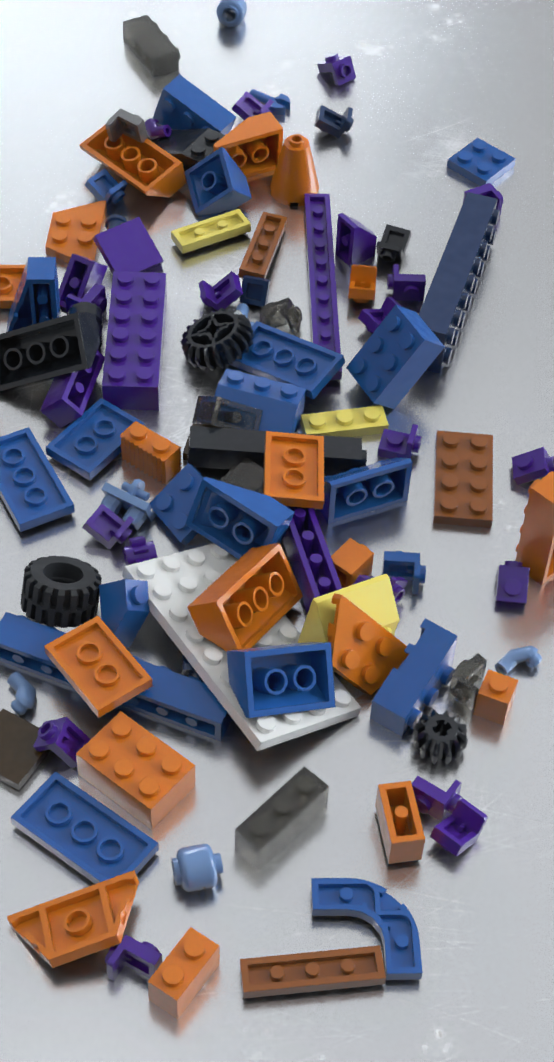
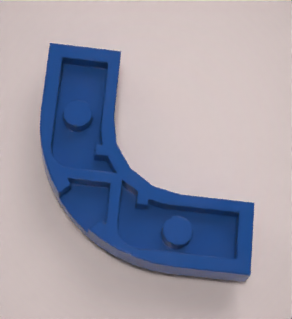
M311 878L312 916H352L365 920L372 924L380 934L384 947L386 980L422 978L419 932L412 914L404 903L401 905L395 898L386 893L387 889L370 881L356 878Z

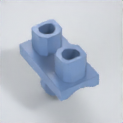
M135 479L131 484L123 482L121 489L105 482L101 489L105 495L101 504H104L116 515L121 507L128 510L122 520L126 521L131 516L134 521L130 524V528L137 531L145 520L152 522L156 516L151 511L150 503L146 502L150 497V493L144 491V481Z

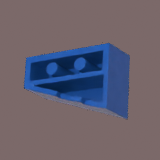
M179 74L163 88L153 119L159 120L158 124L169 125L172 130L210 128L226 135L231 131L236 116Z
M28 257L8 315L6 332L61 317L56 257Z
M426 618L420 625L421 635L415 645L411 643L407 645L404 652L408 656L398 669L393 667L372 700L370 719L401 737L410 727L414 729V726H416V723H419V719L423 714L422 710L426 705L429 707L433 705L439 694L438 689L442 684L448 685L455 673L452 665L458 636Z

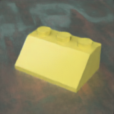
M383 574L313 598L298 643L328 642V624L334 623L336 604L331 603L334 593L346 597L395 636V630L400 619L390 577L387 574Z

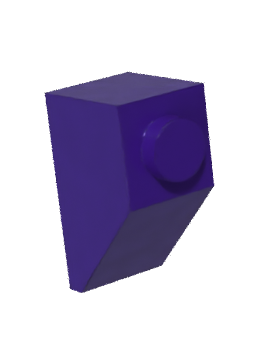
M344 213L338 214L335 254L349 267L374 257L377 236L355 219Z
M72 253L59 288L60 306L66 308L65 297L68 294L82 299L96 283L101 285L108 266Z

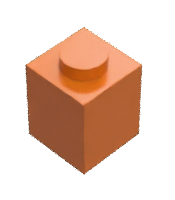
M351 538L331 555L342 588L353 585L359 575L368 576L372 572L374 553L367 546L359 544Z
M488 669L477 695L473 715L504 725L514 702L519 680Z

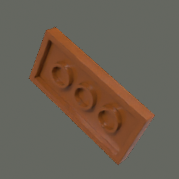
M437 430L433 523L491 528L493 521V435Z

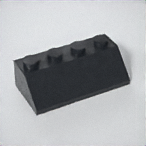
M76 312L0 334V392L91 368L100 344L96 315Z

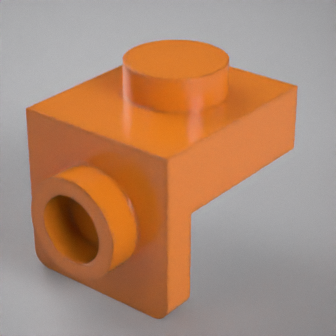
M356 264L351 266L348 298H352L358 303H367L369 300H375L376 266Z

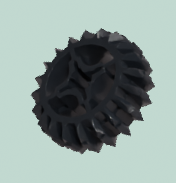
M221 308L217 312L212 310L210 314H202L200 319H194V324L186 327L187 331L182 334L183 339L180 341L186 360L194 368H201L202 371L210 368L211 371H214L217 367L223 369L227 364L233 365V361L236 359H242V354L248 353V347L253 345L252 339L254 334L249 319L240 310L234 311L233 308H229L225 311Z

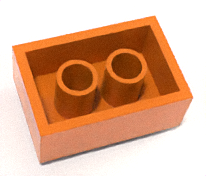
M121 711L76 753L78 775L151 830L195 787V765Z

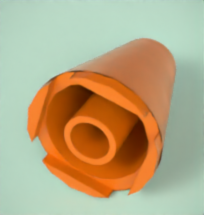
M293 134L284 140L270 183L271 196L277 202L290 206V202L299 203L298 206H304L305 193L318 194L319 191L310 143L306 137L300 134Z

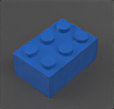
M395 305L346 368L374 404L395 409L445 346L417 312Z

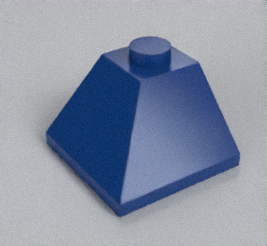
M223 147L185 171L196 215L232 211L252 198L246 176Z

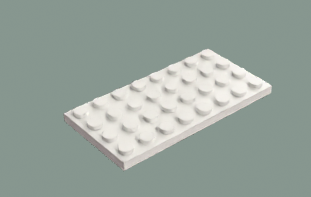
M213 543L124 566L122 576L125 579L148 581V604L151 614L257 751L359 715L362 707L333 673L336 707L255 718L245 717L229 684L227 652L199 634L187 608L190 603L239 560ZM284 615L252 648L298 643L300 632Z

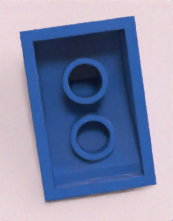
M204 477L185 525L237 559H240L251 548L275 543L281 544L295 512L268 495Z

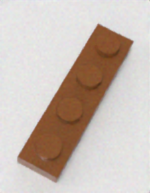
M263 211L239 268V278H243L245 275L266 278L285 230L288 217Z
M380 945L240 959L243 999L383 985L386 981Z

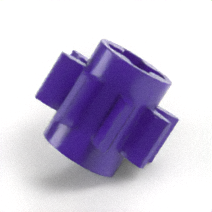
M143 536L129 538L130 546L123 547L126 566L157 558L154 542H146Z

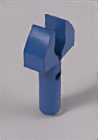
M251 89L249 92L261 103L266 104L269 99L274 101L269 108L273 115H285V109L290 110L291 102L287 95L281 93L277 97H272L256 89Z

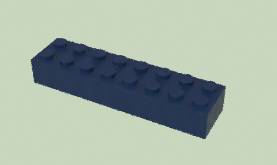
M467 192L420 310L419 316L445 346L427 368L428 371L441 373L444 363L449 364L453 351V348L450 347L451 345L456 346L459 336L457 328L462 329L466 316L464 310L469 311L472 296L470 293L475 294L478 285L476 277L481 278L485 262L482 261H487L490 254L491 246L488 245H493L497 230H494L493 225H497L500 210H496V198Z

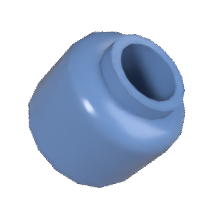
M220 0L216 9L219 22L227 27H236L241 24L246 16L247 5L244 0Z
M203 843L180 848L176 853V858H171L176 886L181 885L187 892L214 887L217 883V874L223 873L220 853L213 854L212 848L208 844Z

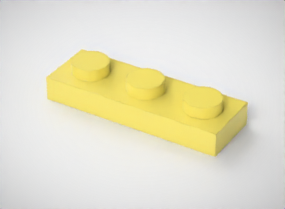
M236 209L172 230L171 239L181 253L184 254L250 232L251 223L240 209Z
M381 405L302 414L300 421L303 434L340 437L381 434L384 429L389 427L384 408Z

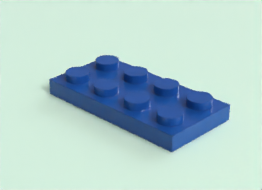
M256 321L252 326L254 334L252 339L253 345L248 347V353L242 354V359L233 361L232 366L258 377H266L270 380L306 388V396L314 399L345 364V359L342 354Z
M27 427L1 436L0 496L19 531L22 532L74 513V503L30 428Z
M56 771L11 816L12 825L95 884L133 870L137 874L159 850L158 842Z

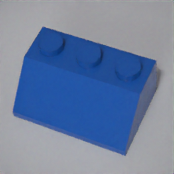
M226 368L216 388L207 426L295 433L301 421V415L304 413L306 388Z
M395 457L324 477L323 509L320 510L327 523H334L408 501L412 460L410 458Z
M304 642L227 651L229 684L246 718L336 707L331 642Z

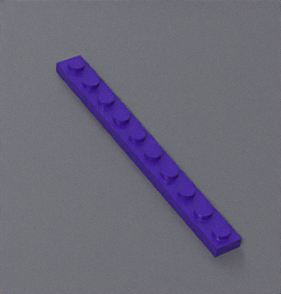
M305 193L304 207L312 343L341 354L330 194ZM342 367L331 380H342Z

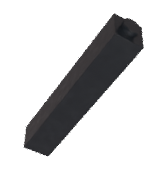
M190 426L188 463L194 467L264 472L266 431ZM316 435L324 436V476H332L353 468L366 466L367 450H362V438Z

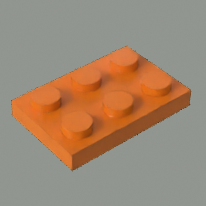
M266 431L263 494L274 498L285 506L323 509L324 436Z
M99 616L94 617L44 646L45 654L98 718L153 686L152 678Z

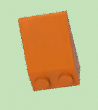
M271 112L248 117L213 144V152L221 147L225 148L246 178L273 171L276 168L283 146V127Z

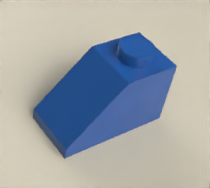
M123 579L99 585L101 619L120 642L128 648L133 643L150 612L148 581Z

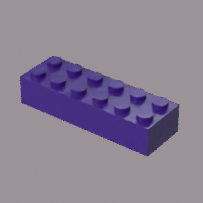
M113 271L102 395L104 400L121 410L159 411L167 302L166 273Z

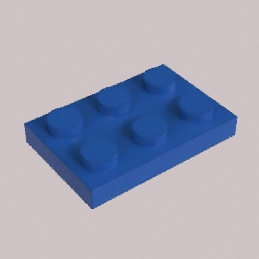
M100 398L80 418L76 419L46 446V455L86 479L91 480L121 453L120 434L135 421L144 426L145 424Z

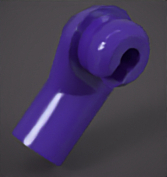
M149 118L145 121L147 135L151 140L169 137L172 133L169 125L158 126L159 120Z

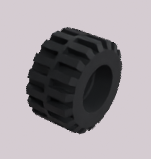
M68 556L37 558V560L31 561L24 569L20 602L21 609L26 613V616L30 619H35V622L60 628L78 627L80 624H84L96 617L100 596L99 585L102 582L101 574H98L99 571L91 567V564L77 558Z

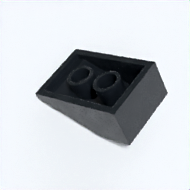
M210 128L171 130L172 133L169 137L160 138L155 144L180 160L185 172L212 154L213 144L225 135Z

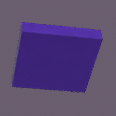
M140 217L96 234L93 238L112 274L113 271L145 272L164 262Z

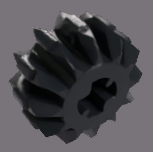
M435 709L430 713V716L422 714L419 723H416L413 730V744L415 749L421 750L420 755L422 759L429 756L432 757L433 765L438 759H442L446 765L451 761V758L459 759L462 755V750L467 747L468 743L466 736L467 728L465 724H460L459 715L450 717L448 710L443 714H438Z

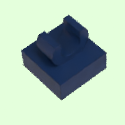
M249 275L243 276V294L240 296L239 302L266 307L271 280Z

